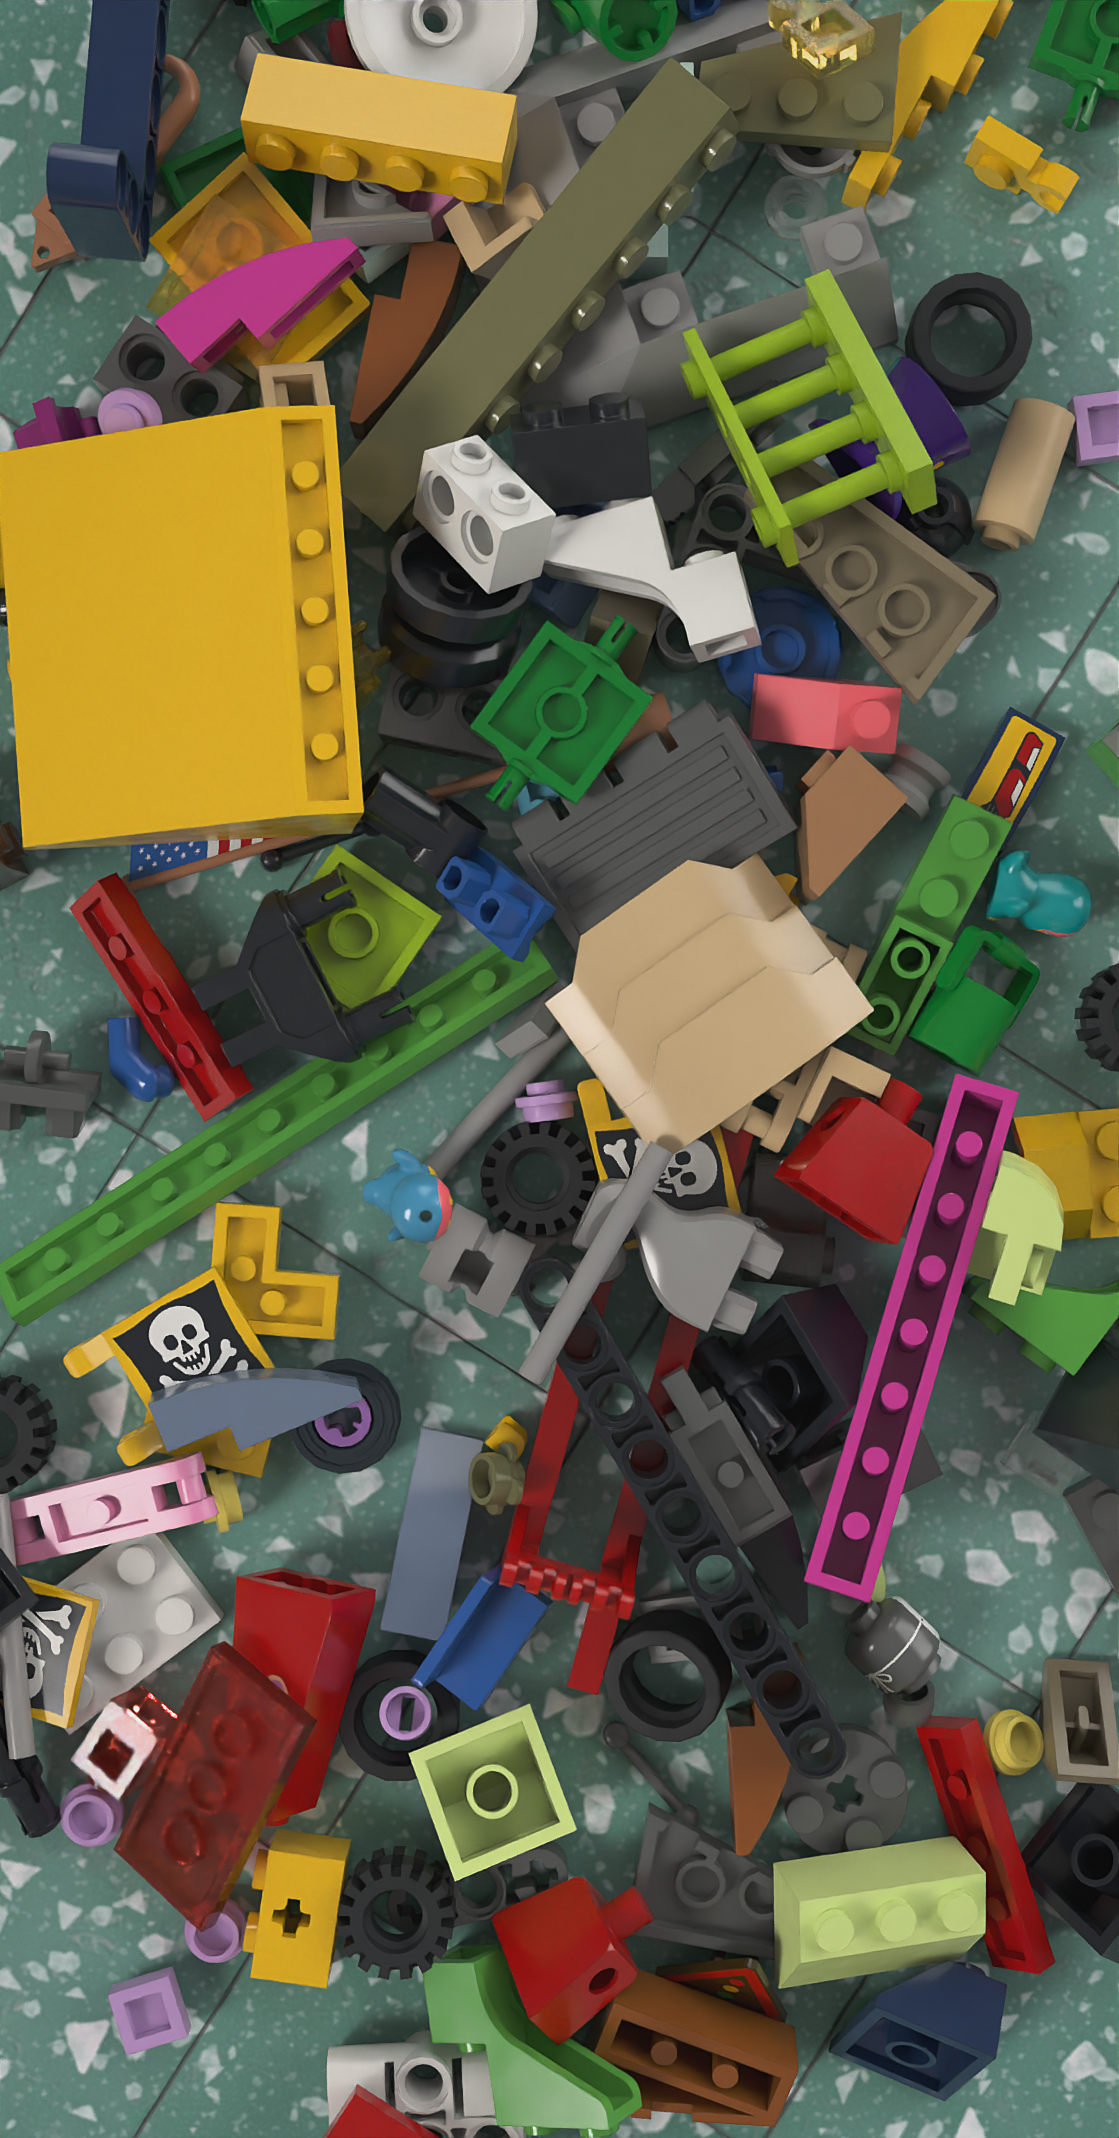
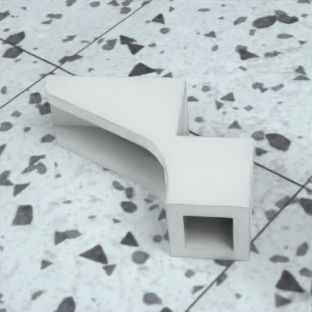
M652 496L644 499L638 497L610 501L604 506V511L582 518L576 515L555 517L542 568L549 577L643 597L662 603L671 609L684 623L689 645L699 663L762 645L744 572L736 552L723 554L719 550L705 551L687 559L685 562L686 566L675 569L663 518Z

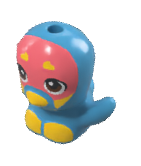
M395 1149L392 1153V1158L397 1163L386 1168L378 1178L365 1184L363 1187V1199L365 1202L377 1206L392 1218L395 1227L390 1230L387 1236L389 1241H397L405 1237L414 1242L423 1243L438 1240L447 1232L451 1223L453 1199L449 1188L438 1178L435 1170L429 1165L420 1163L417 1157L409 1151Z

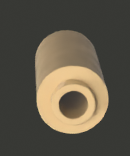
M1020 398L1014 401L973 520V526L982 533L981 541L985 545L1000 551L1016 552L1019 545H1031L1034 543L1076 420L1074 415L1065 408L1034 398Z

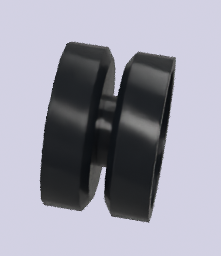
M419 526L401 536L390 553L386 574V593L381 601L377 623L379 644L392 663L411 677L436 686L470 688L489 684L508 671L516 655L522 631L521 621L527 611L533 587L532 580L487 594L424 526Z

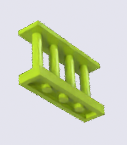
M829 269L804 279L809 307L801 311L800 319L709 358L695 327L683 332L689 360L681 363L680 369L693 401L705 398L757 505L756 508L750 510L757 534L765 548L776 544L787 568L800 563L792 529L884 489H887L890 494L900 490L912 514L937 504L933 462ZM810 343L814 349L824 345L829 354L825 358V366L732 405L722 384L723 381ZM833 391H836L839 396L849 393L854 405L850 406V414L758 454L745 431L750 427ZM859 439L864 444L874 441L880 452V454L876 455L877 463L782 504L769 478Z

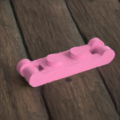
M193 1451L167 1460L9 1498L16 1566L195 1524L218 1515L219 1512L214 1495L206 1494L201 1473L206 1470L201 1451ZM176 1481L182 1503L169 1505L163 1484ZM36 1515H39L44 1532L42 1535H39L34 1518Z

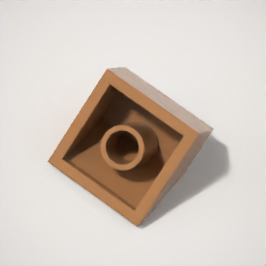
M851 745L838 758L827 750L794 787L803 795L792 808V813L800 824L798 828L793 830L795 877L798 878L796 882V896L800 898V901L805 906L825 892L909 799Z

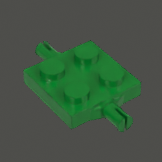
M1052 0L1028 68L1063 80L1075 88L1067 112L1062 120V123L1069 129L1074 124L1081 106L1083 109L1075 131L1084 132L1089 129L1090 120L1099 97L1113 98L1119 101V0Z
M615 615L614 620L595 646L573 640L549 621H546L471 724L470 730L497 749L508 765L490 791L485 794V797L495 804L507 786L512 784L498 802V807L505 812L509 811L510 806L529 781L549 787L576 807L652 703L653 697L628 680L618 663H616V660L632 638L638 633V630L629 622L618 639L612 643L625 625L626 620L621 616Z

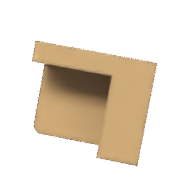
M523 182L505 195L503 204L495 203L487 210L461 201L442 217L471 273L492 280L545 214L546 209L535 187Z
M827 1047L796 1119L814 1126L831 1104L840 1097H863L869 1101H872L873 1098H881L891 1074L835 1047Z

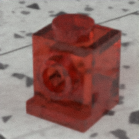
M139 1685L110 1699L71 1760L87 1773L89 1782L97 1790L104 1794L112 1795L119 1801L143 1788L175 1737L181 1735L188 1724L146 1688Z

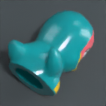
M1018 850L1008 854L1006 857H998L987 893L985 916L987 920L997 921L1005 917H1018L1020 923L1026 929L1040 931L1056 937H1068L1076 934L1087 924L1092 907V897L1088 886L1081 879L1063 873L1036 872L1028 865L1030 860V852L1028 850Z

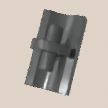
M32 1031L27 1047L7 1045L4 1052V1060H0V1130L11 1131L20 1129L26 1121V1105L46 1107L45 1132L51 1136L78 1137L85 1126L89 1107L101 1090L102 1072L71 1069V1053L51 1050V1037L48 1031Z

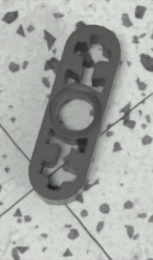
M553 1841L481 1870L488 1873L497 1885L495 1894L483 1902H475L468 1899L460 1888L462 1879L454 1881L448 1861H439L444 1866V1879L451 1877L454 1885L453 1898H456L454 1927L491 1919V1916L497 1912L568 1880L567 1856L563 1849ZM534 1859H542L545 1868L556 1867L549 1874V1883L538 1885L535 1876L520 1877L515 1879L516 1893H506L507 1874L503 1865H512V1877L529 1873L531 1861ZM391 1890L387 1903L389 1918L398 1930L407 1933L420 1923L423 1915L416 1914L413 1905L407 1904L402 1906V1903L407 1900L408 1892Z

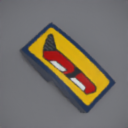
M1012 707L1001 718L980 761L968 776L958 795L1012 822L1013 825L996 855L997 857L1002 854L1016 831L1065 740V737Z

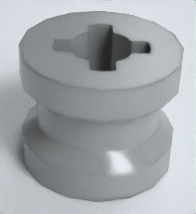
M899 743L895 749V754H891L893 764L887 773H883V775L909 798L898 811L914 820L923 821L930 811L929 799L935 791L945 789L952 777L943 766L925 753L908 744Z

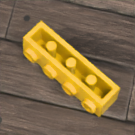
M257 53L240 119L248 162L262 164L269 169L278 171L292 169L322 174L338 181L358 180L389 185L404 192L419 190L449 195L470 203L485 201L503 204L518 138L517 95Z

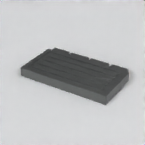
M705 699L667 723L671 735L679 746L678 748L671 751L663 736L656 730L612 758L615 767L624 780L619 785H617L613 776L605 767L576 807L560 796L570 813L568 817L564 818L554 801L548 798L511 822L515 833L523 844L512 852L539 894L557 908L552 916L576 954L581 935L687 860L732 868L795 830L800 825L733 714L720 720L710 702Z

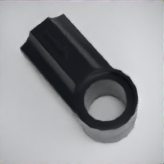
M384 764L376 771H372L362 784L364 813L360 819L405 847L407 855L416 864L438 879L451 858L457 856L468 860L488 833L487 827L462 805L447 797H442L439 801Z

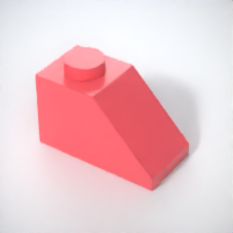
M754 673L748 738L843 751L851 745L859 752L895 754L902 688L872 681Z

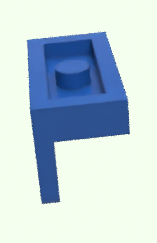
M501 1564L484 1573L479 1578L411 1679L421 1689L434 1680L438 1681L476 1712L487 1702L554 1603L541 1591H539L538 1595L525 1592V1585L514 1583L512 1588L499 1585Z

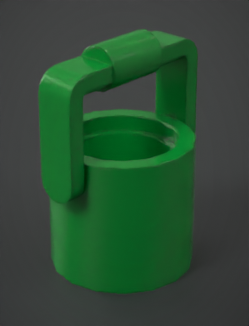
M549 0L557 21L573 35L583 30L586 31L610 54L622 61L639 62L654 56L667 44L675 29L678 13L676 0Z
M973 925L966 927L940 969L933 991L906 1036L915 1044L941 1060L968 1074L980 1077L1005 1032L1014 1024L1040 978L1039 968L1026 958V952L1023 948L1000 931L989 932ZM981 946L985 953L1004 967L1017 971L1003 997L984 985L964 976Z

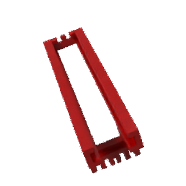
M720 1126L736 1192L738 1193L753 1134L741 1128L738 1133H734ZM613 1280L600 1282L591 1297L602 1317ZM671 1312L647 1393L668 1431H670V1428L663 1416L676 1409V1406L660 1378L683 1365L688 1373L700 1328L674 1316ZM576 1326L564 1344V1348L570 1356L576 1359L590 1358L593 1355L598 1333L588 1326ZM556 1361L525 1470L523 1497L521 1502L515 1506L500 1560L499 1585L512 1588L514 1583L525 1585V1592L538 1595L539 1590L551 1592V1599L561 1601V1599H566L568 1604L577 1606L579 1601L589 1603L567 1687L598 1695L619 1618L629 1620L635 1600L634 1585L647 1516L624 1478L598 1572L539 1556L540 1542L579 1405L577 1395ZM644 1440L632 1448L629 1459L635 1468L641 1471H652L662 1465L666 1449L654 1440Z

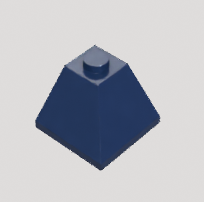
M947 1960L878 1994L831 2039L828 2052L937 2099L946 2101L996 2059L1007 1984L986 1976L981 1968L973 1964Z

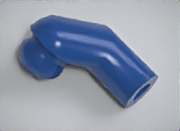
M108 1018L109 1069L112 1076L138 1100L151 1102L155 1097L159 1099L168 1097L175 1085L173 1071L167 1065L154 1066L152 1062L141 1054L139 1018Z

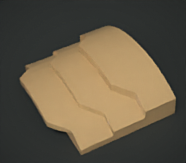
M755 853L733 869L691 860L681 864L580 936L572 983L545 1002L547 1008L646 1147L652 1141L673 1154L773 1087L874 1011L838 958L831 955L797 905L793 904L758 853Z

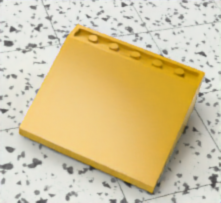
M335 405L261 407L0 452V524L24 850L351 834L364 813Z

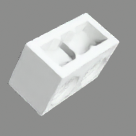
M478 435L424 451L412 515L487 594L540 577L556 513Z

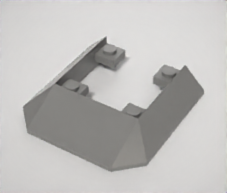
M721 0V6L716 9L713 15L692 22L684 12L678 13L675 29L667 44L654 56L639 62L622 61L610 54L598 42L524 67L511 86L503 92L505 94L517 95L518 137L505 195L521 183L526 182L535 187L547 211L625 114L622 105L637 99L670 56L679 64L681 62H694V77L699 79L702 61L802 37L803 35L798 23L801 10L792 0ZM480 201L473 205L487 210L495 203ZM861 205L801 226L799 238L812 276L824 270H830L872 350L875 351L897 343L899 336L887 257L880 258L863 206ZM680 269L625 289L621 288L618 279L603 297L606 301L605 306L596 321L584 331L576 330L561 349L563 356L558 367L542 383L534 382L519 400L520 409L523 410L524 406L539 401H558L562 403L563 408L589 405V399L595 395L613 392L624 393L628 395L629 400L640 398L646 416L647 431L709 409L705 398L693 401L681 373L680 364L689 360L683 332L695 327L709 358L800 319L801 311L809 307L806 286L698 323ZM473 274L480 294L491 279ZM810 343L723 381L722 384L730 400L733 401L758 392L770 379L773 381L776 379L781 384L826 365L825 358L829 354L824 345L814 349Z

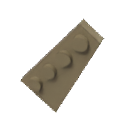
M813 460L769 478L781 504L838 480ZM747 489L743 500L751 509L756 508L757 505L749 489ZM865 498L792 529L800 562L797 565L899 688H902L904 694L915 706L996 595Z

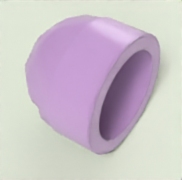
M401 1686L391 1690L384 1697L380 1706L379 1717L384 1730L389 1735L398 1740L411 1741L421 1737L428 1730L432 1721L433 1710L429 1699L423 1692L411 1686ZM404 1697L415 1698L411 1731L400 1730Z

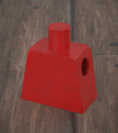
M890 1078L881 1098H877L875 1103L863 1097L838 1098L778 1167L774 1177L868 1241L897 1245L902 1237L933 1155L932 1144L907 1127L923 1098L922 1095L911 1086Z
M585 1877L571 1878L491 1916L528 2018L558 2046L569 2039L636 1979L638 1969L625 1939L654 1921L648 1904L635 1886H631L607 1902Z

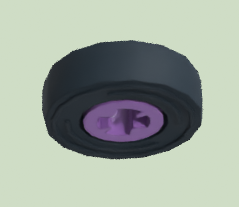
M351 1358L328 1360L311 1369L356 1377L361 1387L363 1400L349 1405L347 1408L358 1407L362 1419L356 1418L354 1420L353 1426L357 1429L350 1432H345L341 1423L331 1425L327 1415L289 1430V1435L300 1455L317 1468L337 1474L360 1472L381 1461L395 1443L402 1420L399 1396L389 1378L373 1365Z

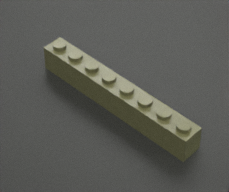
M671 56L339 469L341 493L385 533L399 539L413 529L423 526L412 514L424 451L478 435L486 442L492 433L498 435L510 426L509 415L518 414L521 405L519 400L534 382L542 383L555 371L563 356L561 349L576 330H586L599 317L606 302L603 297L620 277L626 279L640 267L648 254L649 247L647 243L663 224L667 226L673 224L684 213L692 199L693 193L691 189L707 170L713 172L725 163L735 148L737 142L735 135L740 130L731 107Z

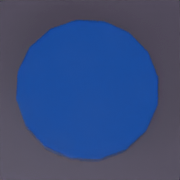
M789 586L762 588L749 595L762 645L717 658V670L731 695L746 708L751 709L754 673L836 679L843 660L842 632L835 618L833 619L830 612L823 607L824 604L810 593Z

